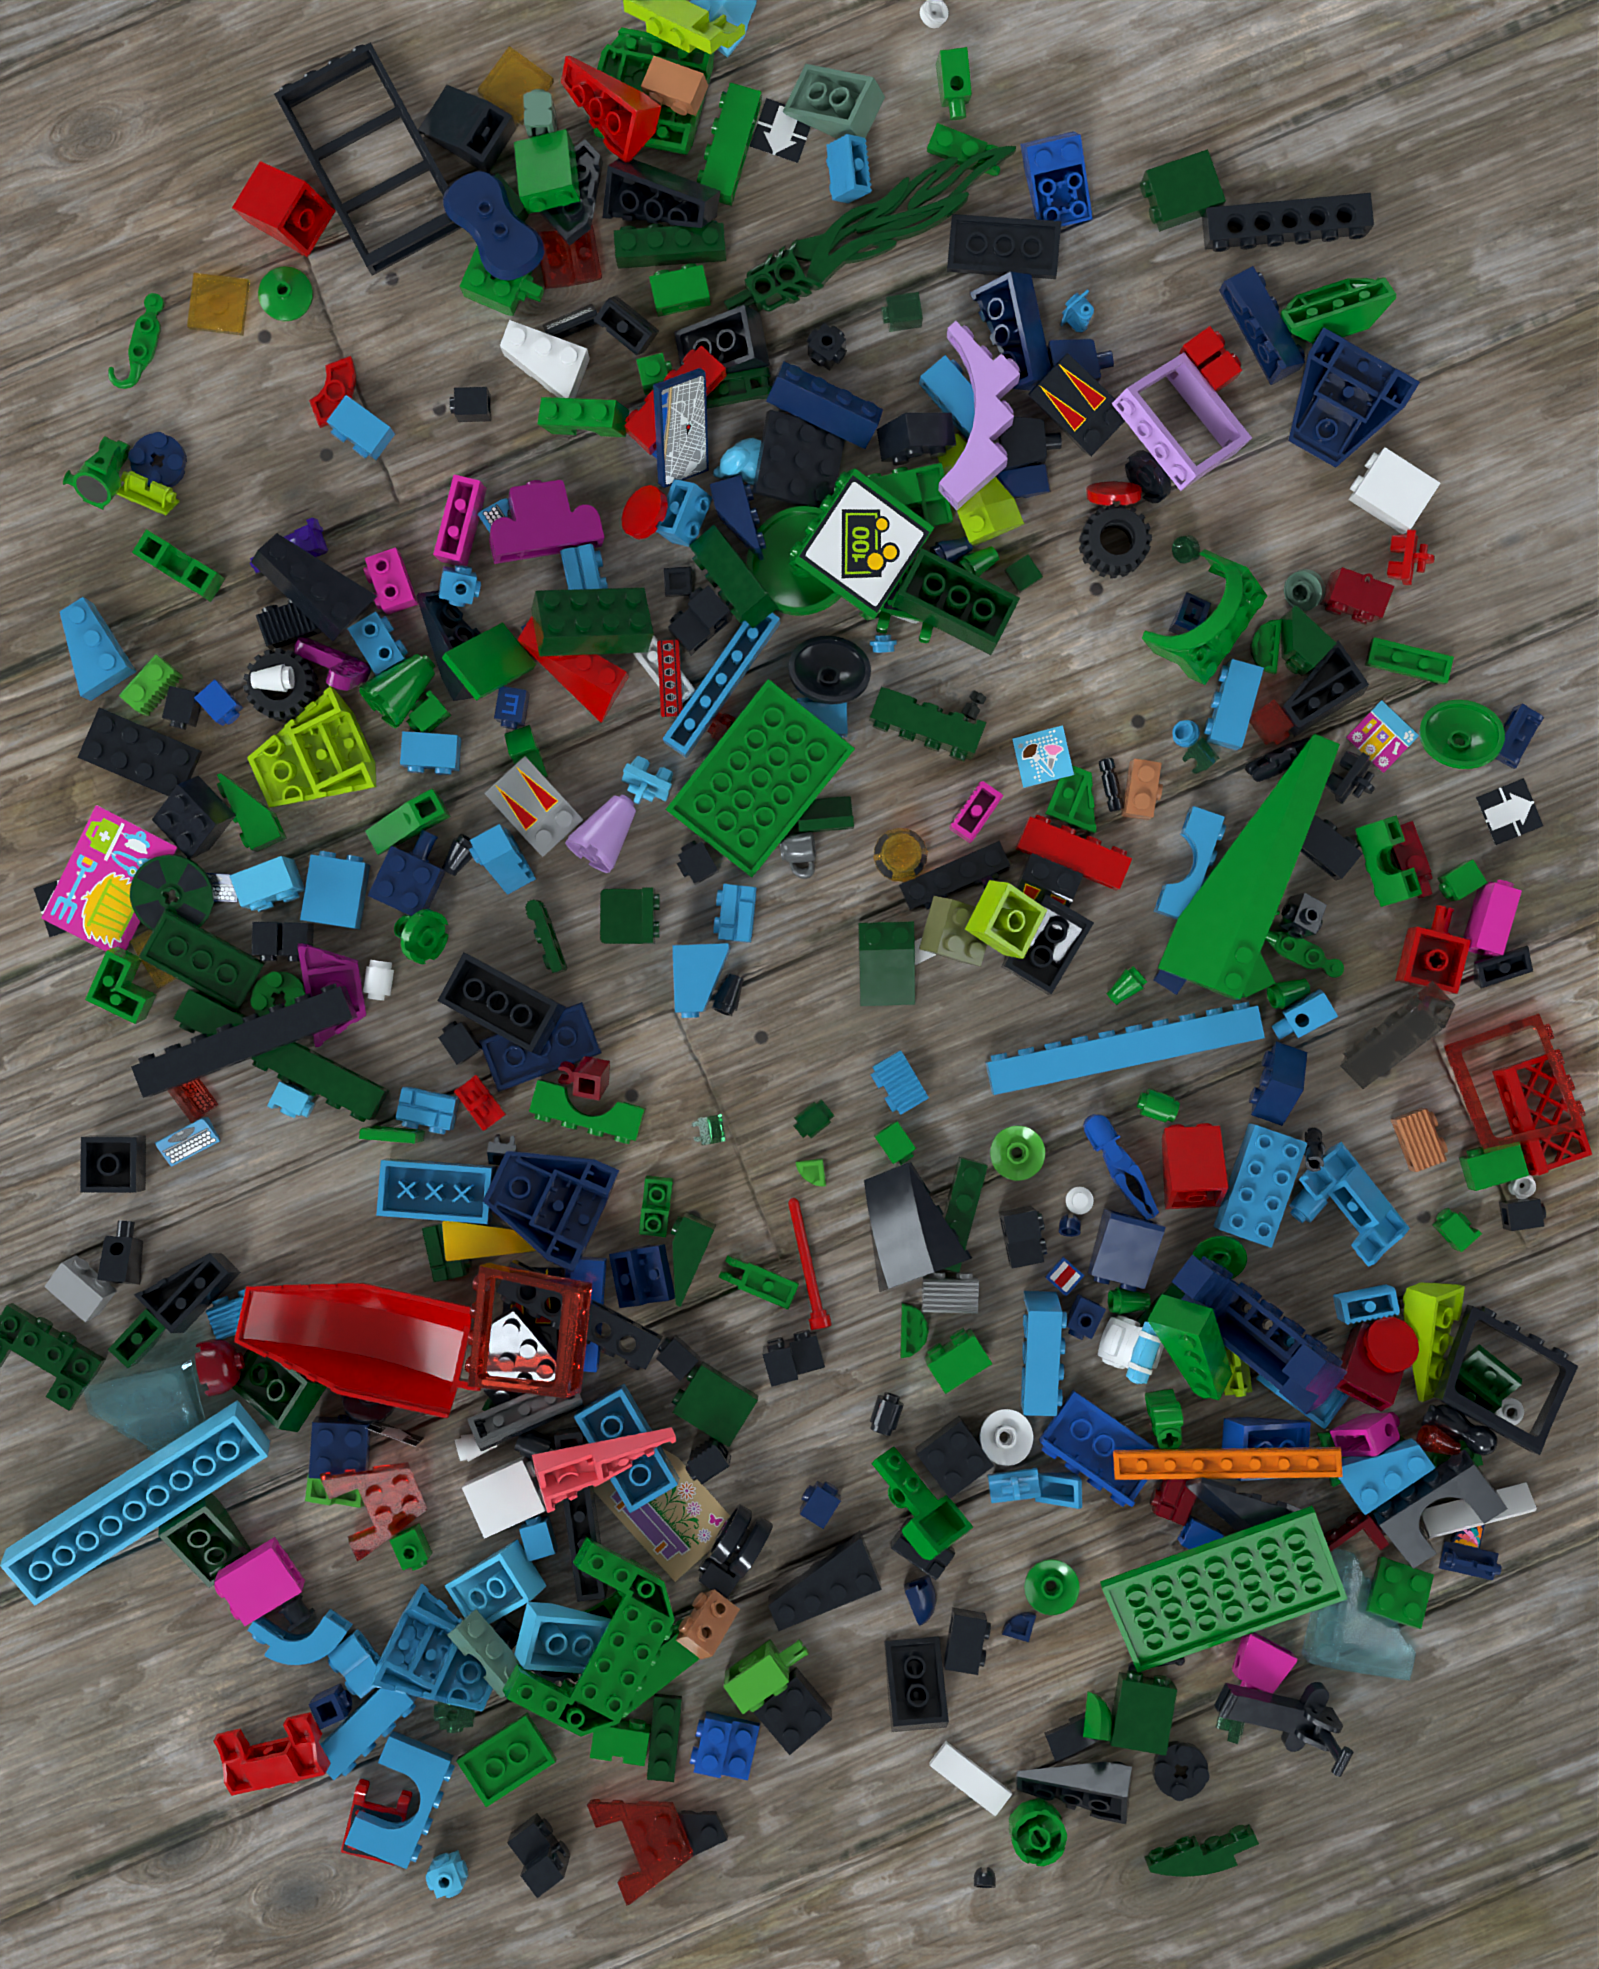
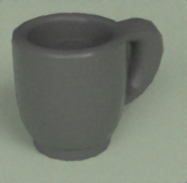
M813 832L796 833L784 837L780 842L782 861L786 860L789 862L792 872L801 879L811 878L815 872L813 861L816 860ZM809 862V867L804 869L798 868L794 863Z

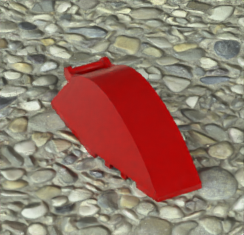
M367 1283L263 1285L246 1287L234 1342L265 1358L269 1357L281 1363L283 1367L289 1370L293 1369L305 1375L307 1379L330 1388L336 1394L448 1418L458 1388L481 1391L482 1383L480 1378L487 1346L490 1343V1334L471 1330L473 1307ZM469 1340L477 1341L468 1380L461 1378Z

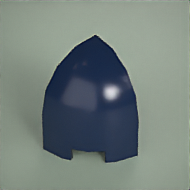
M929 1575L903 1584L907 1599L919 1626L925 1624L931 1618L937 1602L935 1589Z

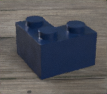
M1277 1041L1271 1051L1267 1050L1262 1060V1066L1265 1069L1260 1077L1259 1087L1253 1088L1249 1098V1103H1252V1116L1283 1126L1304 1091L1308 1052Z

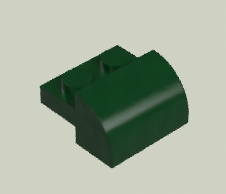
M1478 1344L1464 1356L1455 1384V1390L1462 1396L1495 1413L1502 1407V1401L1522 1385V1378Z

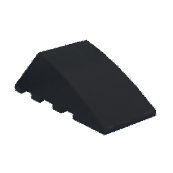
M911 1162L864 1180L879 1292L972 1259L968 1250L965 1251L958 1241L959 1236L954 1228L951 1229L945 1221L944 1213L940 1206L935 1205L929 1195L931 1192Z

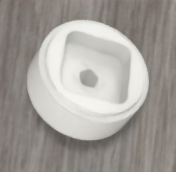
M926 0L920 8V17L928 27L939 28L948 18V8L942 0Z

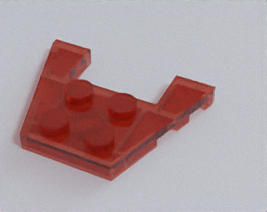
M408 1462L373 1466L372 1470L356 1472L355 1469L345 1470L344 1474L331 1475V1472L320 1474L321 1482L329 1500L358 1489L374 1524L370 1528L348 1536L349 1544L357 1561L362 1560L427 1511L425 1500Z
M592 1799L587 1804L596 1828L622 1821L639 1863L640 1872L623 1876L617 1882L626 1906L633 1903L691 1859L693 1851L673 1802L639 1801L638 1803H624L623 1800L600 1802V1799Z

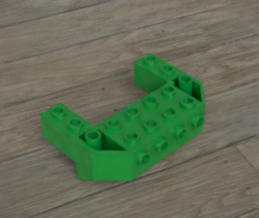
M586 1537L573 1563L579 1570L615 1588L623 1599L578 1682L574 1684L565 1679L560 1687L516 1664L503 1688L506 1699L580 1737L619 1724L622 1717H626L629 1714L633 1705L631 1700L636 1691L639 1692L643 1688L647 1679L645 1674L650 1665L654 1666L661 1653L659 1648L664 1639L668 1640L674 1630L673 1622L675 1621L665 1582L658 1574L632 1558L629 1560Z

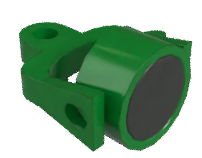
M106 436L101 440L98 452L85 461L75 475L71 474V471L68 470L63 478V485L73 486L84 502L102 510L120 490L122 484L119 471L126 462L130 452L129 444L120 440L116 442Z

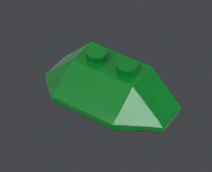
M1385 277L1377 278L1376 280L1370 278H1347L1296 295L1288 303L1287 307L1281 311V317L1292 334L1314 344L1323 327L1340 337L1369 329L1394 302L1396 293Z

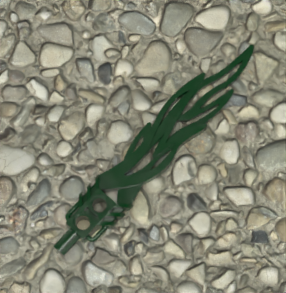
M1016 146L998 147L977 154L966 160L947 179L930 188L958 163L957 157L943 160L928 168L910 182L909 177L904 178L881 200L872 204L858 206L846 212L824 234L801 240L796 239L792 242L789 249L786 250V245L781 247L776 256H774V252L770 253L765 262L747 272V278L744 279L746 289L724 301L727 311L742 305L749 307L754 304L758 312L763 309L770 312L785 303L795 304L800 301L799 297L811 295L812 292L810 290L817 291L822 289L825 283L845 264L857 263L877 257L895 248L897 241L920 235L932 229L958 211L968 201L969 193L965 191L985 172L1016 152ZM989 159L970 173L949 196L920 207L925 202L947 190L969 168ZM934 174L910 199L907 211L893 214L917 186ZM864 217L863 219H861V220L858 221L857 223H855V224H853V225L847 227L848 225H850L851 223L855 222L856 220H858V219ZM855 231L857 234L867 233L848 242L831 254L843 239ZM796 259L811 262L806 277ZM786 271H790L795 275L791 280H783L780 277ZM764 284L768 285L771 289L767 293L761 294L756 291L757 287Z

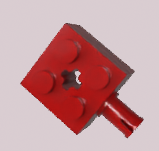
M1436 905L1431 929L1421 927L1408 928L1395 979L1396 982L1445 994H1458L1471 940L1448 933L1452 913L1454 912L1453 908L1448 907L1447 909L1446 906ZM1431 956L1433 960H1436L1435 965H1432V963L1429 962V958Z

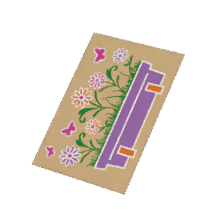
M663 1449L680 1478L679 1483L676 1487L637 1510L629 1513L610 1479L596 1487L593 1486L598 1497L676 1582L711 1550L716 1536L730 1515L709 1491L700 1484L698 1479L695 1481L691 1479L686 1471V1466L676 1455Z

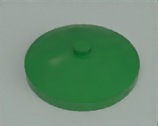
M810 506L792 507L780 511L767 519L757 530L758 533H763L767 547L762 549L764 560L760 561L748 549L747 566L777 604L778 608L776 611L795 616L811 615L829 608L841 598V596L797 564H788L792 557L789 554L790 550L798 540L802 542L807 534L804 531L807 524L813 517L818 518L822 512L820 508Z

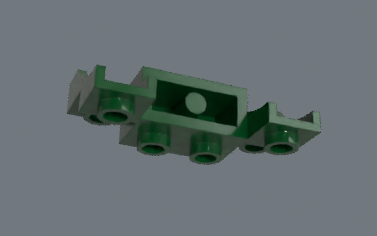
M13 1303L6 1305L0 1315V1367H2L11 1351L56 1377L46 1398L68 1411L72 1410L87 1386L98 1374L106 1359L76 1341L77 1338L73 1334L66 1331L60 1332L53 1328V1323L43 1317L37 1318Z

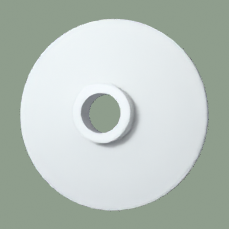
M1010 1409L995 1411L984 1420L979 1433L980 1446L990 1460L996 1464L1005 1466L1017 1464L1027 1457L1032 1448V1427L1028 1420L1017 1411ZM1002 1432L1007 1434L1005 1442H1001L999 1438Z

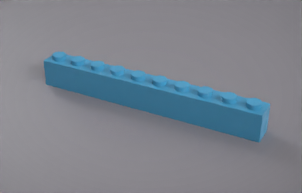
M1248 1001L1233 1004V1010L1223 1012L1222 1007L1206 1010V1016L1196 1018L1195 1013L1179 1016L1180 1021L1169 1023L1167 1018L1153 1021V1027L1142 1029L1141 1024L1125 1027L1126 1033L1115 1035V1031L1110 1030L1098 1033L1099 1038L1088 1040L1087 1035L1071 1039L1072 1044L1061 1046V1041L1044 1044L1045 1050L1034 1051V1047L1017 1050L1018 1055L1008 1057L1007 1052L991 1055V1061L985 1062L991 1092L993 1095L1263 1039L1265 1036L1258 1006H1250Z

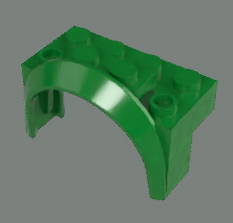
M1204 549L1199 555L1204 557L1211 565L1208 571L1226 579L1224 595L1218 607L1207 620L1189 632L1176 636H1163L1145 630L1142 640L1154 654L1178 664L1188 678L1206 685L1208 680L1215 674L1222 660L1232 650L1234 643L1241 633L1246 630L1255 613L1263 606L1268 595L1248 567Z

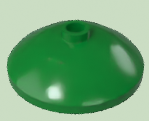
M1448 700L1433 706L1427 711L1420 724L1419 737L1425 751L1439 763L1457 769H1473L1490 763L1499 755L1505 741V731L1498 716L1487 707L1469 700Z

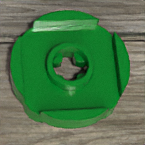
M271 972L263 976L254 986L251 998L252 1008L255 1010V1013L259 1014V1017L269 1014L268 1009L276 1006L274 1003L275 998H273L275 993L280 994L282 991L285 993L284 999L287 1001L285 1007L295 1004V998L306 994L303 981L289 972Z

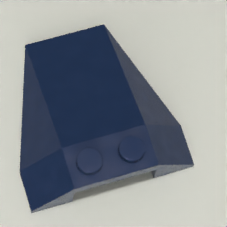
M1323 327L1308 353L1288 441L1336 468L1405 408L1420 382Z
M506 1151L483 1199V1203L547 1261L574 1272L605 1209L619 1170L595 1159Z

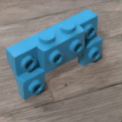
M1339 1142L1330 1147L1324 1154V1166L1321 1167L1320 1171L1312 1172L1307 1169L1299 1180L1316 1201L1323 1198L1327 1193L1360 1233L1351 1246L1369 1267L1375 1264L1389 1248L1402 1239L1410 1228L1344 1144Z

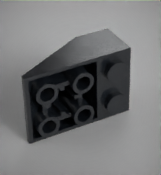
M446 85L418 131L477 169L489 173L514 134L516 126L512 115L493 103Z

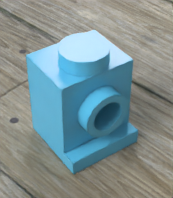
M279 1081L267 1107L273 1109L280 1106V1112L287 1116L295 1118L296 1115H302L308 1118L315 1105L312 1102L314 1096L303 1092L301 1088L293 1084Z

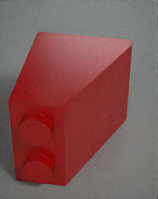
M261 161L232 206V209L246 222L307 258L335 213V210L306 181Z
M1201 1123L1195 1127L1175 1124L1165 1128L1161 1138L1165 1209L1220 1207L1228 1190L1220 1126Z

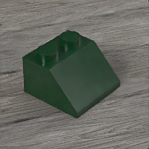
M1295 605L1281 618V657L1286 661L1285 666L1294 674L1299 673L1302 676L1313 669L1335 646L1336 642Z

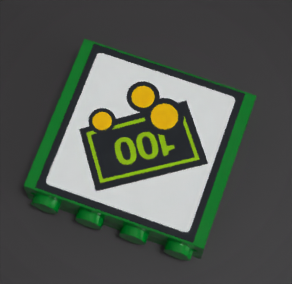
M852 469L847 473L844 471L835 482L837 489L832 496L828 494L819 507L822 512L817 519L813 517L804 530L807 533L802 542L798 540L790 550L789 554L792 557L788 564H797L859 609V615L865 620H874L934 527L857 469Z

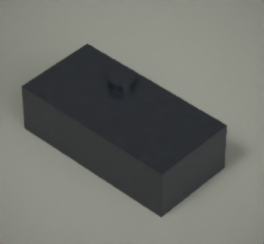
M463 952L437 1000L537 1055L541 1054L566 1006Z

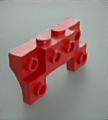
M310 1712L287 1717L283 1726L288 1737L250 1746L241 1729L216 1735L213 1742L220 1754L224 1784L231 1796L264 1788L271 1789L278 1785L296 1783L300 1780L326 1774L331 1762L319 1743L322 1732Z

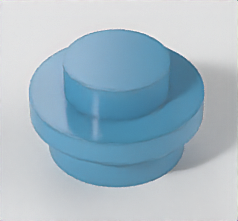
M890 634L875 635V640L870 641V646L873 647V652L876 653L894 652V645H897V640H891Z
M1191 720L1178 722L1172 731L1173 740L1177 745L1184 748L1194 745L1200 735L1198 725Z

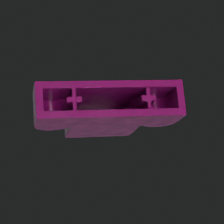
M533 480L527 482L526 485L511 487L508 504L512 519L507 517L496 519L492 523L489 534V544L494 564L561 554L560 551L563 549L586 544H593L594 548L602 547L604 541V533L598 511L593 506L580 505L574 512H571L565 485L562 480L548 482Z

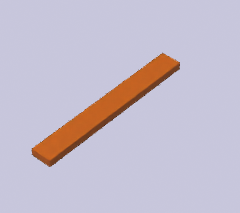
M1341 1447L1113 1451L1115 1480L1196 1479L1201 1477L1207 1479L1343 1477Z

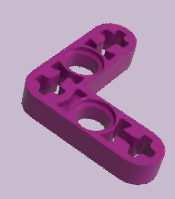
M305 637L297 638L294 653L329 668L326 679L328 685L348 691L368 680L371 672V667L368 663Z

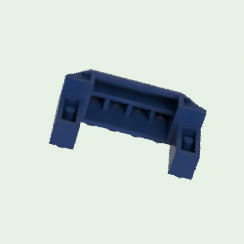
M1191 1255L1172 1280V1283L1186 1293L1181 1300L1212 1308L1224 1346L1280 1390L1279 1393L1302 1412L1308 1414L1323 1404L1347 1373L1341 1366L1343 1361L1332 1352H1328V1347L1317 1338H1313L1309 1334L1303 1335L1306 1330L1294 1320H1290L1286 1316L1282 1318L1281 1316L1284 1312L1274 1304L1267 1302L1265 1299L1260 1301L1262 1295L1251 1286H1247L1243 1282L1238 1284L1231 1279L1233 1274L1226 1268L1205 1256L1199 1259ZM1250 1303L1252 1307L1245 1313L1244 1306ZM1271 1320L1273 1322L1272 1327H1269V1330H1267L1265 1328V1324L1267 1321ZM1293 1337L1295 1342L1291 1344V1347H1288L1287 1340Z

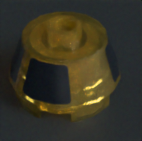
M895 828L886 831L878 839L874 847L873 859L876 868L884 877L896 882H906L914 879L923 871L927 863L928 851L924 840L918 833L908 828Z

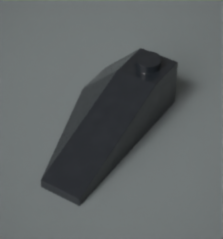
M1204 1477L1187 1480L1185 1485L1237 1532L1301 1510L1279 1500L1276 1504L1261 1501L1262 1495L1256 1493H1236L1235 1487Z
M1104 1761L1017 1771L1016 1785L1017 1790L1047 1801H1051L1054 1798L1059 1799L1066 1804V1808L1072 1810L1079 1806L1090 1810V1816L1097 1819L1121 1824L1127 1823L1132 1780L1131 1766H1126L1124 1763L1117 1761L1112 1763Z

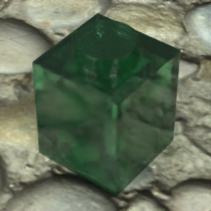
M919 292L886 297L885 307H881L883 324L888 323L889 332L922 327L923 316Z

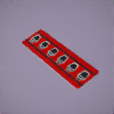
M657 641L661 717L679 716L683 710L679 641Z

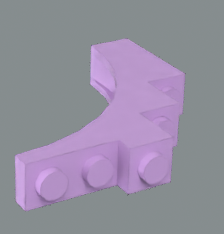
M955 321L947 329V339L959 353L969 373L974 393L975 416L966 447L954 467L939 482L938 491L958 510L1007 465L1006 450L998 442L994 444L993 441L1013 424L1014 412L1011 406L1004 400L1000 401V399L1019 383L1020 369L1011 358L1006 359L1002 353L993 361L991 352L983 345L980 347L973 340L974 335L965 325L961 327Z

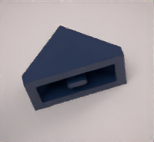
M1186 592L1168 631L1181 635L1195 629L1206 620L1211 603Z

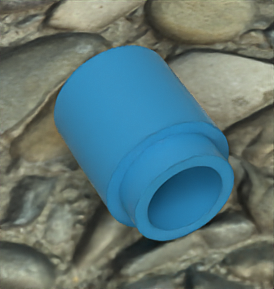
M1304 1187L1289 1204L1292 1209L1290 1214L1301 1223L1304 1221L1311 1223L1327 1205V1199L1330 1195L1327 1193L1323 1198L1316 1201Z

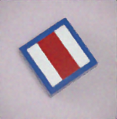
M1064 1257L1045 1276L1065 1296L1084 1277Z

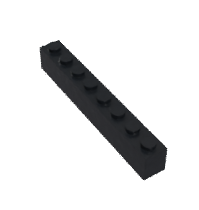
M336 983L320 989L322 993L311 997L310 993L294 999L295 1004L285 1007L284 1003L268 1009L269 1014L259 1017V1014L256 1013L243 1018V1024L233 1027V1024L230 1023L217 1028V1034L208 1037L206 1033L190 1039L191 1044L182 1047L178 1043L164 1048L165 1054L156 1057L152 1053L138 1058L139 1064L131 1066L142 1097L155 1096L358 1018L346 986L337 987Z

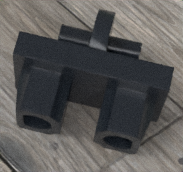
M1346 751L1339 763L1341 767L1349 771L1346 777L1343 778L1334 772L1329 775L1325 787L1335 794L1337 802L1343 805L1352 791V795L1359 798L1363 792L1372 794L1375 790V787L1370 783L1375 775L1369 771L1366 773L1371 766V763L1368 761L1370 759L1369 755L1363 752L1359 756Z

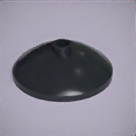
M817 636L810 638L796 647L789 660V677L794 687L802 695L818 703L842 704L852 701L866 690L870 682L871 665L867 655L855 643L841 637Z

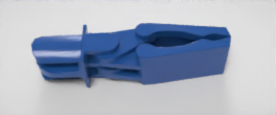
M1093 1114L1088 1116L1083 1124L1084 1132L1092 1144L1093 1150H1102V1156L1112 1180L1142 1218L1146 1220L1154 1218L1159 1213L1139 1167L1124 1149L1115 1142V1140L1120 1138V1135L1116 1133L1110 1121L1103 1115ZM1125 1172L1132 1175L1136 1180L1142 1202L1129 1190L1126 1184ZM1145 1204L1147 1205L1149 1213L1145 1209Z

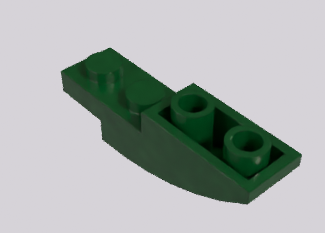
M1250 1824L1246 1826L1238 1825L1225 1835L1207 1838L1201 1845L1198 1844L1195 1835L1192 1837H1181L1173 1845L1151 1850L1149 1855L1144 1856L1151 1873L1176 1877L1201 1876L1238 1866L1234 1855L1259 1845V1842Z

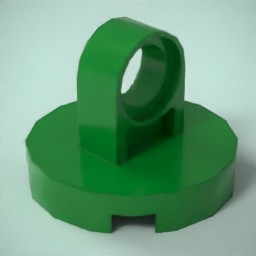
M430 909L419 910L412 916L405 915L399 918L394 925V933L401 939L402 952L406 958L419 964H426L425 961L438 958L448 941L449 934L445 933V924L448 925V922L443 914Z

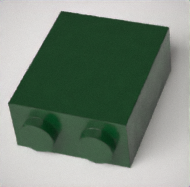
M1208 149L1148 169L1144 173L1142 182H1140L1141 193L1144 198H1148L1150 204V219L1153 224H1157L1159 232L1201 218L1206 208L1224 206L1226 202Z
M702 1361L699 1367L695 1365L686 1377V1380L690 1381L686 1389H679L671 1403L675 1407L672 1413L725 1446L730 1447L757 1403L758 1395Z
M1128 1670L1127 1673L1119 1672L1111 1714L1112 1731L1109 1741L1111 1746L1166 1756L1178 1690L1169 1677L1163 1675H1154V1678L1145 1677L1143 1673H1138L1135 1670Z

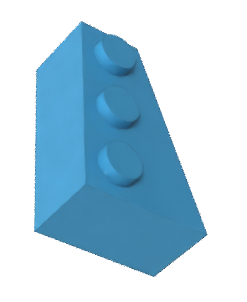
M498 824L470 840L473 847L469 850L477 864L480 863L481 866L483 865L507 895L536 880L511 831Z

